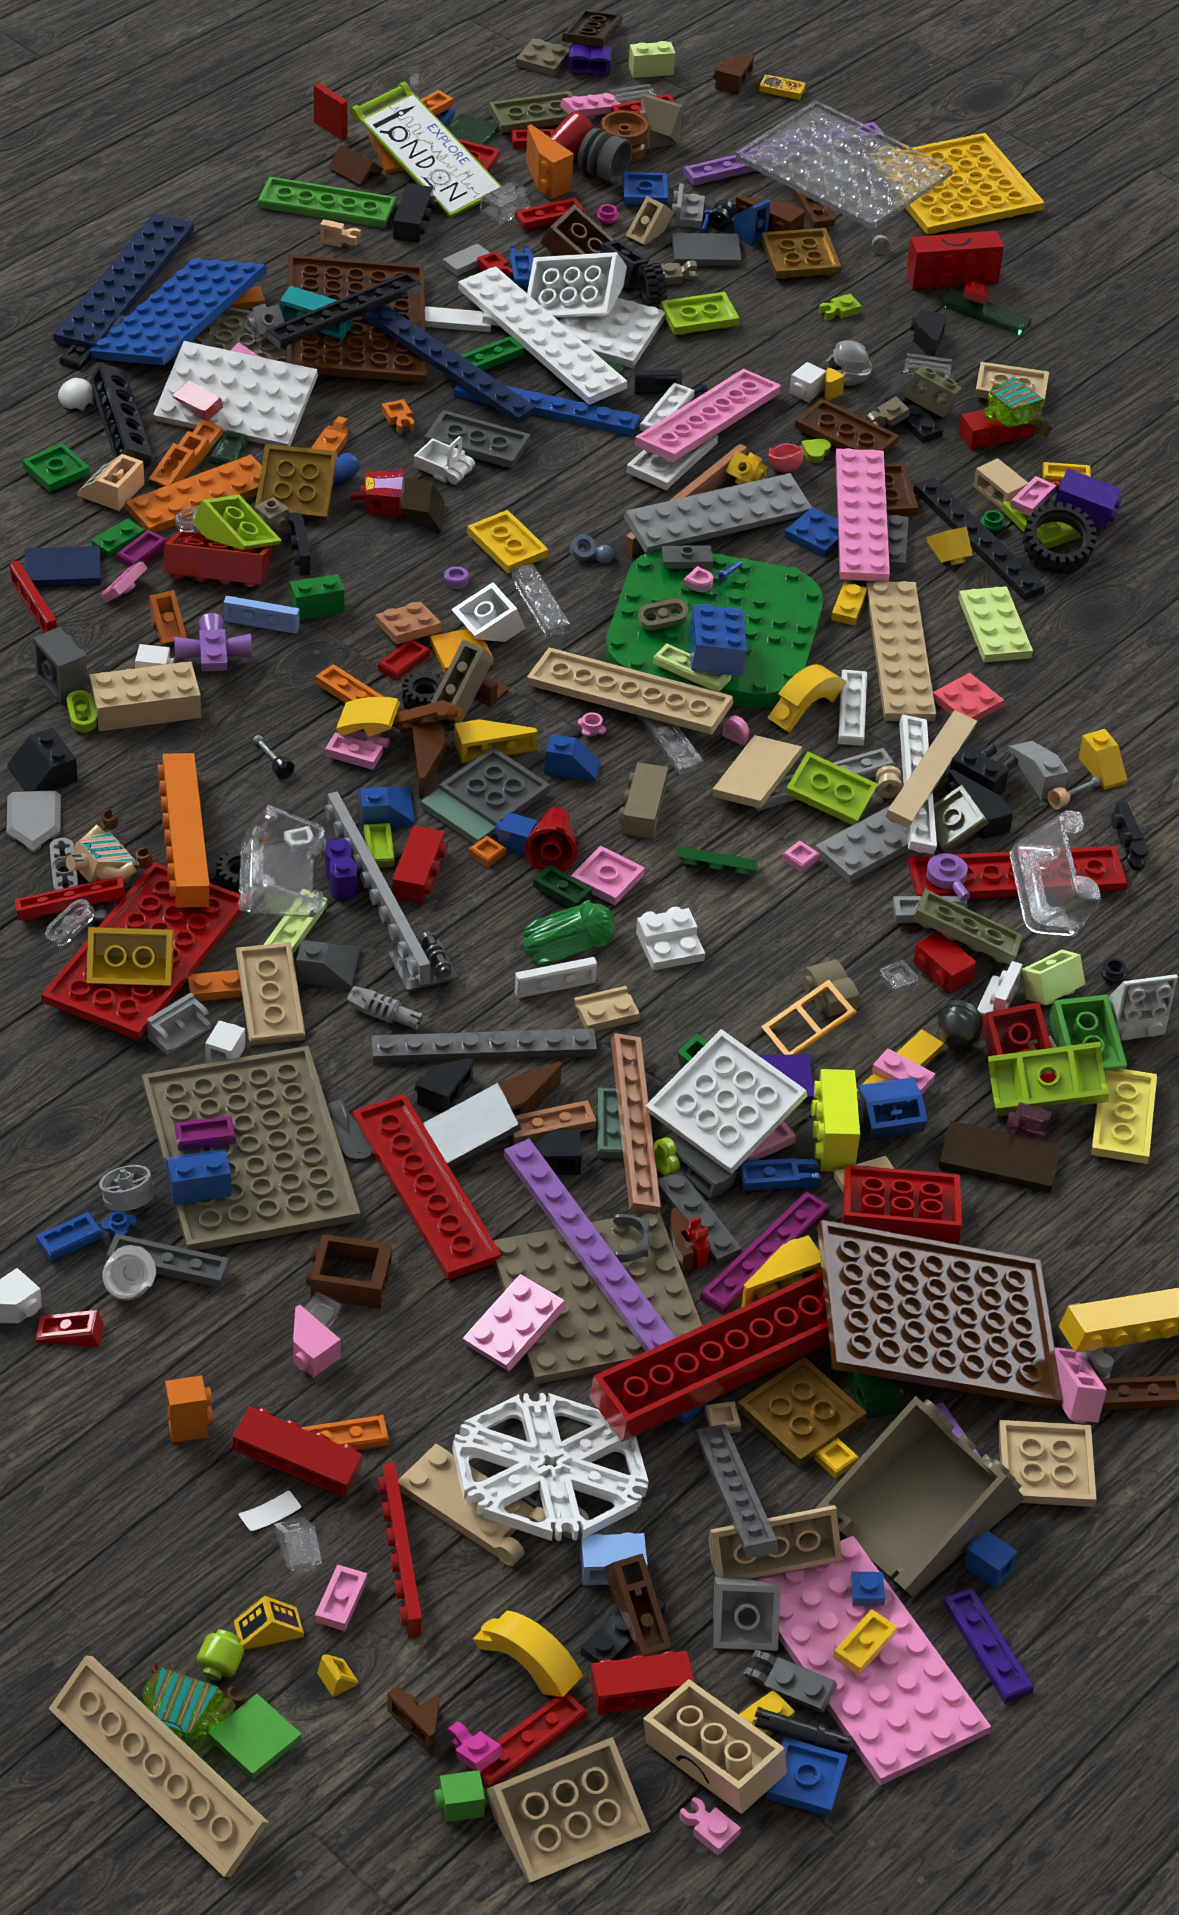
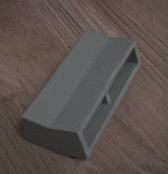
M681 1136L672 1140L675 1143L676 1156L680 1162L679 1170L707 1197L712 1198L720 1195L735 1185V1172L729 1173Z

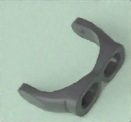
M616 1214L613 1218V1222L616 1225L635 1227L642 1234L643 1239L634 1249L616 1251L614 1255L620 1263L648 1257L649 1218Z

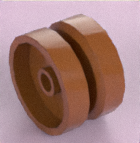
M622 110L611 112L602 118V131L609 132L612 136L617 135L631 142L632 157L630 162L640 160L646 155L649 124L645 117L633 111Z

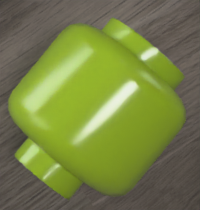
M221 1629L217 1630L216 1633L208 1634L197 1655V1663L204 1669L202 1674L215 1681H220L221 1677L229 1678L234 1676L244 1655V1648L240 1644L241 1639L237 1635Z

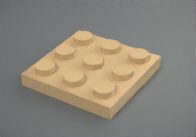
M999 1421L1000 1463L1010 1471L1009 1473L1022 1486L1019 1491L1025 1499L1021 1503L1095 1507L1096 1486L1091 1425Z

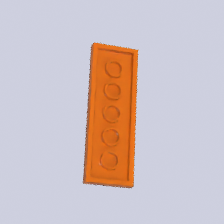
M248 455L125 501V509L145 531L150 530L157 533L194 519L202 500L240 495L245 500L256 496L262 466L252 455Z

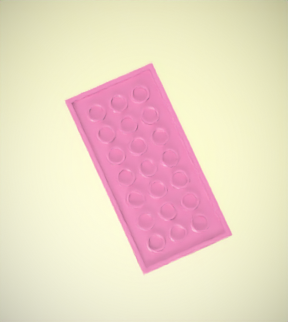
M850 1536L840 1541L842 1561L762 1576L754 1580L781 1586L778 1639L796 1665L836 1681L837 1686L826 1709L845 1735L852 1736L851 1745L881 1786L989 1734L991 1726L885 1579L884 1606L852 1605L851 1572H879V1570L855 1537ZM872 1609L898 1626L897 1633L864 1671L858 1675L835 1660L833 1654L838 1645Z

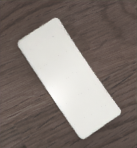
M286 1491L261 1506L239 1513V1516L248 1529L254 1531L287 1517L300 1509L301 1505L290 1491Z

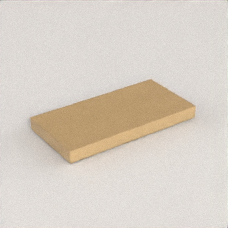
M754 735L714 786L713 797L761 808L801 756L802 746Z
M291 942L236 948L249 1046L305 1040Z

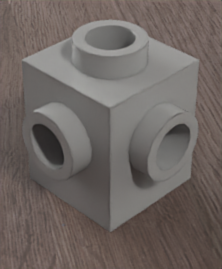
M261 304L253 307V312L247 315L248 319L246 321L248 330L252 332L253 337L262 336V339H267L265 337L267 329L284 323L279 304L267 307L266 304Z

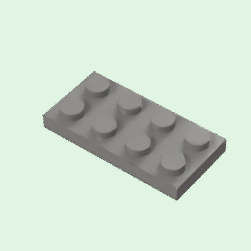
M888 806L817 844L815 851L820 853L822 860L850 883L909 851L907 827L885 817L890 807Z

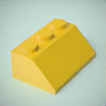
M88 927L87 983L171 986L174 930Z

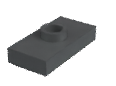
M662 546L663 569L696 568L697 566L700 568H713L711 546Z

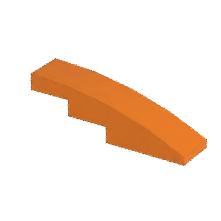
M202 419L193 433L187 431L179 444H172L149 477V481L165 487L183 480L210 452L224 433L223 428Z

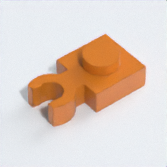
M404 399L382 404V413L390 425L396 424V431L399 434L403 433V427H408L411 431H414L412 412Z

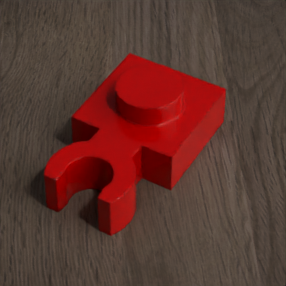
M497 251L477 257V265L483 271L496 266L508 278L513 279V269L508 267V262Z
M700 1216L689 1220L688 1229L685 1230V1240L690 1241L695 1250L693 1264L696 1269L707 1266L708 1253L711 1251V1246L707 1239L709 1231L707 1227L702 1229Z

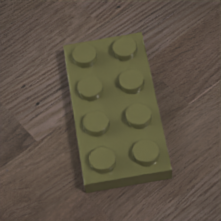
M571 91L489 102V111L501 133H511V130H527V126L530 124L536 128L553 127L560 125L568 115L560 107L562 98H571L573 95Z
M927 889L924 890L913 917L921 926L940 931L948 939L959 940L967 944L973 951H982L990 955L995 961L1009 965L1017 956L1023 936Z

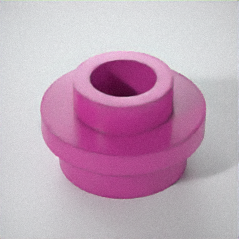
M610 204L600 206L597 211V219L604 224H612L619 218L617 208Z

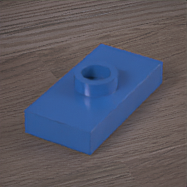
M89 1212L36 1235V1243L51 1262L103 1238V1233Z

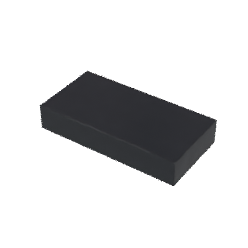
M635 370L634 393H666L673 383L682 384V370Z

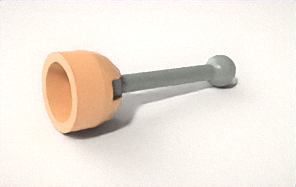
M1093 777L1090 782L1069 791L1064 787L1054 788L1048 792V802L1054 809L1063 808L1070 802L1071 795L1092 786H1100L1101 779Z

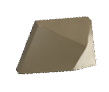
M643 93L641 96L640 114L647 119L649 124L647 135L649 149L678 144L680 142L682 105Z

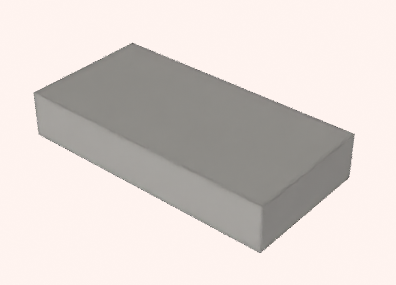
M477 243L444 258L442 266L458 276L478 267L477 257L490 252Z

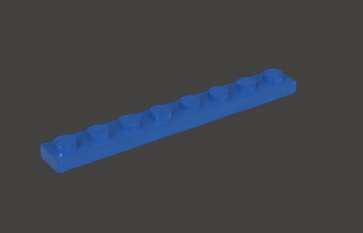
M457 383L454 389V397L488 404ZM506 386L535 406L534 415L629 436L634 435L639 425L640 415L589 405L584 402Z

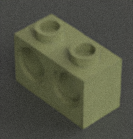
M920 366L915 371L904 397L945 418L951 411L961 387L954 380L937 375L935 370ZM919 380L927 384V389L920 386ZM939 391L945 392L948 396V400L943 399L940 396Z

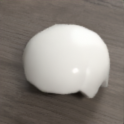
M72 378L61 386L58 393V399L64 408L84 410L87 404L95 405L96 403L93 388L84 379Z

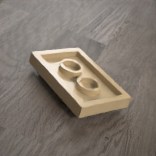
M981 362L975 397L999 400L994 395L997 387L1003 390L1021 382L1023 383L1022 385L1008 390V392L1011 394L1025 387H1028L1030 390L1016 395L1014 400L1034 392L1035 395L1019 402L1026 401L1027 403L1041 397V400L1027 404L1044 407L1049 372ZM1011 378H1016V380L1001 386Z

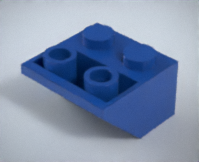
M913 1077L857 1086L868 1140L924 1132L927 1116L922 1093Z

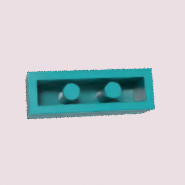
M290 286L280 299L279 307L284 321H289L337 300ZM353 319L326 329L321 333L343 339L353 325Z

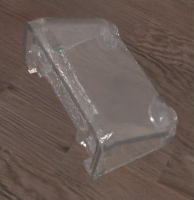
M270 805L264 808L248 828L242 840L240 911L250 915L314 917L322 912L325 905L323 893L318 890L313 891V859L318 854H321L326 846L323 826Z
M1062 812L1017 841L1010 851V859L1024 922L1033 932L1076 936L1101 901L1100 891L1095 881L1089 877L1076 875L1068 836L1078 835L1084 827L1081 812Z

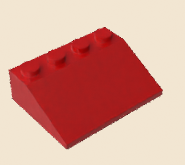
M178 530L165 543L163 573L170 574L171 578L177 579L192 576L196 581L218 579L221 584H233V581L243 582V586L258 587V584L261 585L266 578L275 545L241 550L207 539L200 532Z
M845 1165L841 1224L959 1245L962 1228L960 1175Z

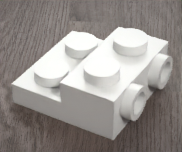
M672 907L667 912L660 914L650 911L637 918L636 934L653 971L705 960V952L697 936V925L689 908Z

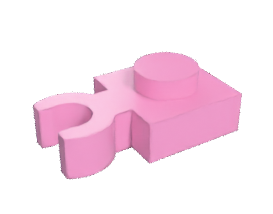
M696 1797L691 1800V1807L697 1811L696 1813H689L684 1808L680 1810V1820L685 1825L696 1826L693 1830V1836L717 1856L740 1835L741 1827L716 1807L708 1813L705 1810L704 1803Z

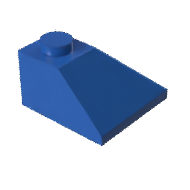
M410 787L358 789L362 830H364L365 824L390 823L391 828L413 827L415 825Z

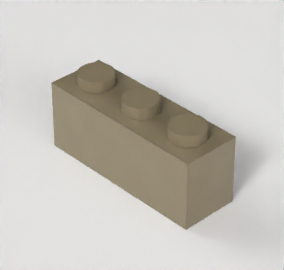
M462 640L431 703L445 700L452 705L462 708L463 715L460 720L444 719L453 724L463 721L494 660L485 648L466 640Z
M637 762L635 773L630 772L628 780L630 790H625L623 805H626V808L621 807L619 814V823H623L622 834L654 838L667 786L668 767Z

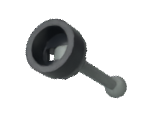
M256 735L253 738V742L255 745H260L273 760L272 770L274 774L280 779H286L291 776L295 769L294 763L285 756L277 757L263 742V737Z

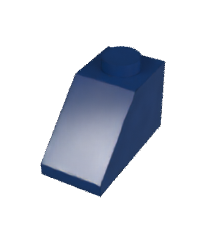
M767 199L736 214L733 234H738V237L750 246L760 242L761 233L768 232L771 201Z
M551 734L546 748L545 774L596 782L601 761L577 738Z

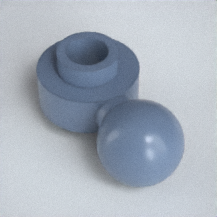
M578 535L570 544V552L577 560L585 561L591 556H595L599 563L608 564L614 559V551L610 546L601 545L596 547L594 540L588 535ZM578 547H583L585 552H581Z

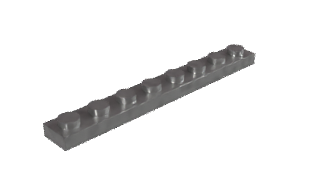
M594 1028L371 1036L373 1064L457 1061L466 1058L472 1060L592 1057L596 1056L597 1051Z
M726 1424L697 1429V1441L746 1557H764L769 1553L777 1552V1539Z

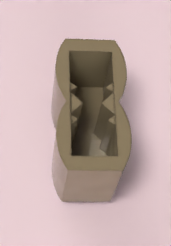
M834 959L806 967L805 977H803V986L806 992L809 993L827 980H830L853 1009H858L859 992L853 981L847 977L843 966L838 960ZM829 989L814 999L817 1009L819 1011L822 1010L827 1017L847 1012Z

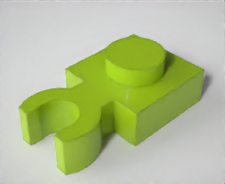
M851 294L831 299V303L820 304L819 314L825 313V320H832L837 315L843 319L860 314L862 306Z

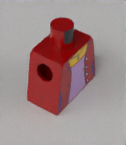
M403 469L367 472L365 474V485L350 486L351 500H365V512L404 517V514L399 511L402 480L404 479Z

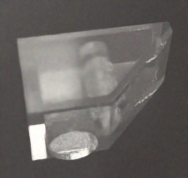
M301 1517L273 1524L285 1565L290 1570H295L296 1573H305L314 1570V1565L322 1563L316 1529L311 1522Z

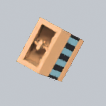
M121 454L104 464L77 492V496L120 511L125 505V501L130 500L144 485L143 461Z

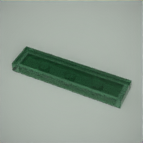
M953 288L941 299L940 306L1019 336L1031 325L1032 318L987 301L982 304L964 299L963 292Z

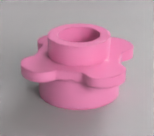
M587 713L578 720V725L581 726L582 735L596 736L606 732V727L602 725L603 719L597 713Z

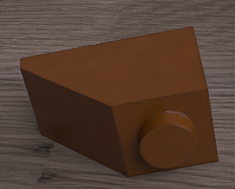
M750 54L723 60L720 66L714 70L715 89L739 95L753 74L754 55Z

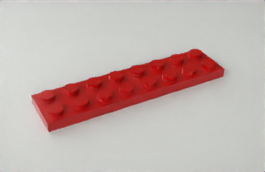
M1116 846L955 854L965 861L968 868L966 881L963 886L970 894L969 899L1125 891L1127 886ZM934 856L908 858V868L916 896H922L925 889L939 896H957L953 889L939 888L928 880L927 866L929 860Z
M402 1094L353 1110L352 1117L359 1126L367 1144L446 1279L450 1280L496 1264V1260L501 1258L499 1249L406 1095Z

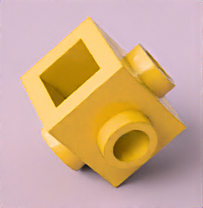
M735 451L725 472L735 477V483L740 485L765 479L768 467L761 463V457L751 452L747 456Z

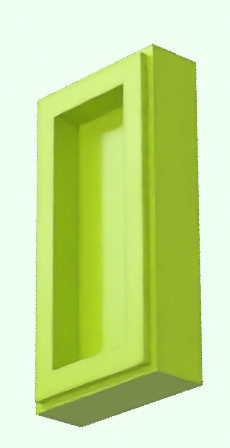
M390 823L365 824V843L379 868L394 867L395 860Z

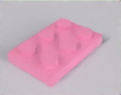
M520 1274L463 1337V1340L468 1347L510 1371L567 1307L566 1303L562 1298Z

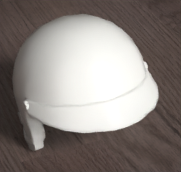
M133 1245L117 1249L109 1257L103 1269L105 1288L114 1298L123 1301L134 1300L142 1296L153 1285L156 1276L155 1262L150 1253L141 1247Z

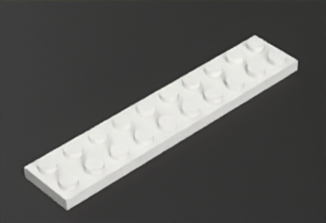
M496 266L458 281V289L482 311L485 310L500 327L587 404L590 405L627 389L626 379Z

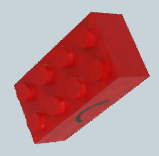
M997 231L911 237L906 276L912 290L965 286L966 280L979 282L984 285L998 284L1004 245Z

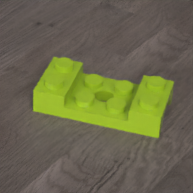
M1100 1042L988 1056L996 1117L1024 1113V1109L1073 1102H1080L1081 1106L1109 1102V1091L1105 1080ZM1050 1071L1056 1075V1079L1051 1083H1046L1041 1080V1074Z

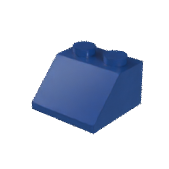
M220 1149L164 1158L173 1205L231 1196V1172L226 1151Z

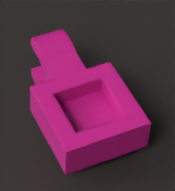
M460 1722L454 1723L447 1729L455 1737L451 1744L456 1748L458 1760L474 1771L479 1770L481 1772L504 1755L501 1745L481 1731L472 1736Z

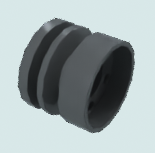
M593 128L587 133L580 146L577 158L578 169L591 176H598L601 180L609 183H618L623 178V172H627L630 165L632 144L625 138L617 135L612 136L609 132Z

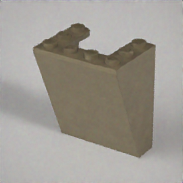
M916 1396L816 1507L818 1509L835 1505L839 1531L847 1538L854 1536L868 1557L912 1597L962 1555L972 1539H979L1025 1499L1019 1491L1022 1486L997 1459L993 1461L987 1454L981 1458L973 1451L977 1446L964 1434L958 1438L951 1431L954 1426L941 1413L939 1408L928 1399L923 1403Z

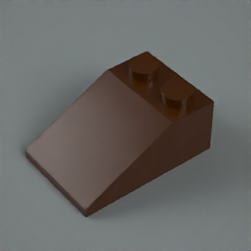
M574 204L549 228L540 243L555 256L600 253L602 243L613 241L614 239Z

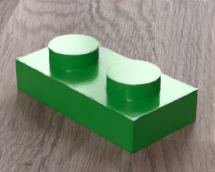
M126 519L92 539V546H100V554L109 559L141 536L145 530L130 519Z

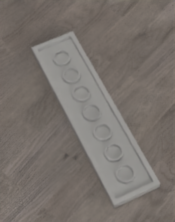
M791 473L627 510L624 519L644 552L649 553L662 549V546L684 545L798 518L812 507Z

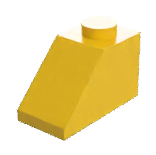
M967 527L944 531L926 537L928 544L941 563L950 561L951 565L964 563L965 557L973 555Z
M1106 729L1083 735L1079 759L1094 777L1101 779L1100 785L1102 788L1107 790L1127 784V776L1119 746Z

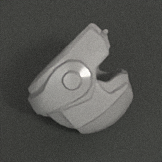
M853 340L837 343L833 354L826 360L828 368L841 366V370L835 371L845 375L844 386L858 385L866 381L871 374L872 365L865 351V346Z

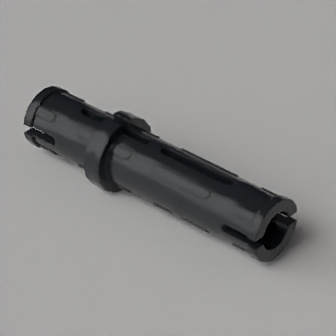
M758 1707L754 1717H756V1720H753L752 1725L756 1728L848 1755L851 1746L848 1743H852L851 1735L826 1729L825 1725L821 1723L813 1725L762 1709V1707Z

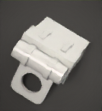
M460 436L450 445L432 438L414 455V467L432 474L433 478L444 483L449 481L451 484H457L475 466V461L471 457L466 456L465 451H462V437Z

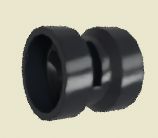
M719 200L708 216V222L711 227L716 230L726 229L730 220L735 215V206L728 200Z

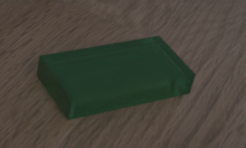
M226 430L210 456V464L221 466L238 460L249 441L247 434Z

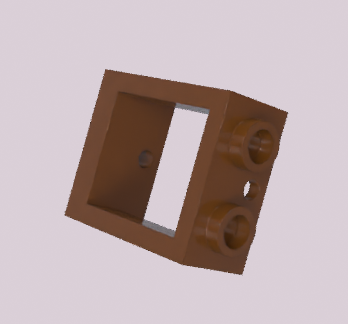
M322 1234L320 1245H315L313 1249L312 1263H315L314 1268H308L306 1285L311 1286V1298L381 1308L392 1266V1244ZM327 1257L375 1264L371 1282L323 1275Z

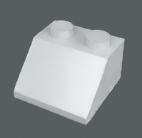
M491 583L452 609L453 613L476 639L506 642L526 629L517 608L494 583Z

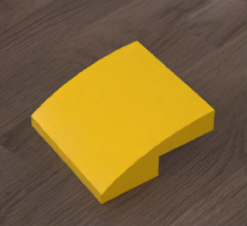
M367 697L346 702L336 729L341 737L364 729L368 737L387 731L392 727L400 702L398 699L391 697Z

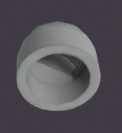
M881 234L876 235L872 240L873 251L877 254H885L890 248L888 238Z

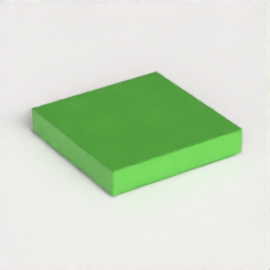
M256 1694L209 1731L208 1739L253 1780L302 1740V1734L262 1697Z

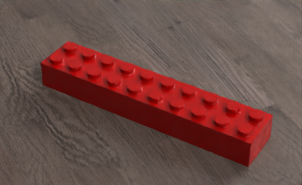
M822 1270L594 1375L589 1398L620 1440L624 1442L829 1345Z

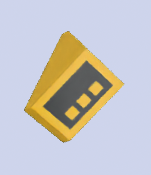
M267 1596L262 1597L234 1620L236 1634L241 1639L240 1644L244 1650L304 1637L297 1607Z

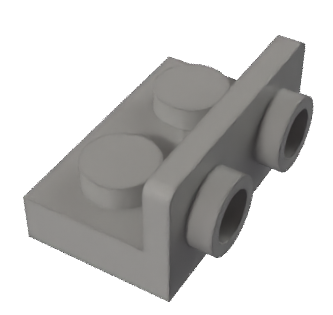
M679 183V191H674L672 211H674L672 217H676L675 226L701 228L705 196L683 194L684 184Z

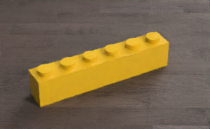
M1179 1288L1068 1306L1059 1324V1328L1075 1353L1095 1351L1112 1346L1119 1347L1136 1342L1143 1343L1159 1338H1170L1179 1335Z

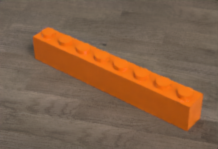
M194 753L163 754L162 764H158L157 773L159 795L164 796L161 797L163 829H168L164 830V844L166 846V863H168V880H170L169 894L170 897H175L176 908L209 907V878Z

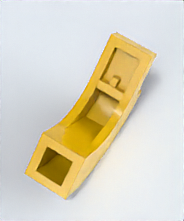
M822 665L808 666L795 674L778 693L781 699L767 718L790 733L806 709L814 701L825 698L833 703L847 682Z
M506 1611L499 1619L493 1618L485 1622L481 1627V1631L473 1638L478 1649L503 1652L521 1663L530 1673L543 1695L564 1697L583 1677L579 1667L564 1646L541 1625L519 1613Z

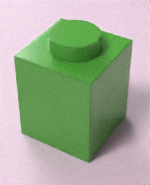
M479 1770L440 1776L439 1789L434 1790L436 1810L443 1811L444 1822L484 1817L485 1796Z

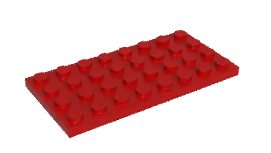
M153 862L152 866L144 872L128 891L126 897L122 898L98 928L174 930L171 986L87 983V940L41 994V1002L139 1040L147 1031V1019L163 1010L169 1004L190 975L195 972L246 909L248 897L209 883V907L176 908L175 897H170L169 894L170 880H168L167 867Z

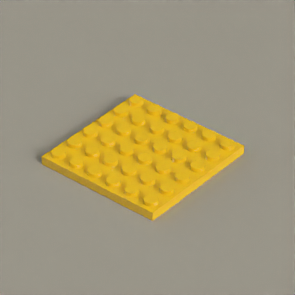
M986 133L870 156L869 164L927 235L1044 210L1045 202Z

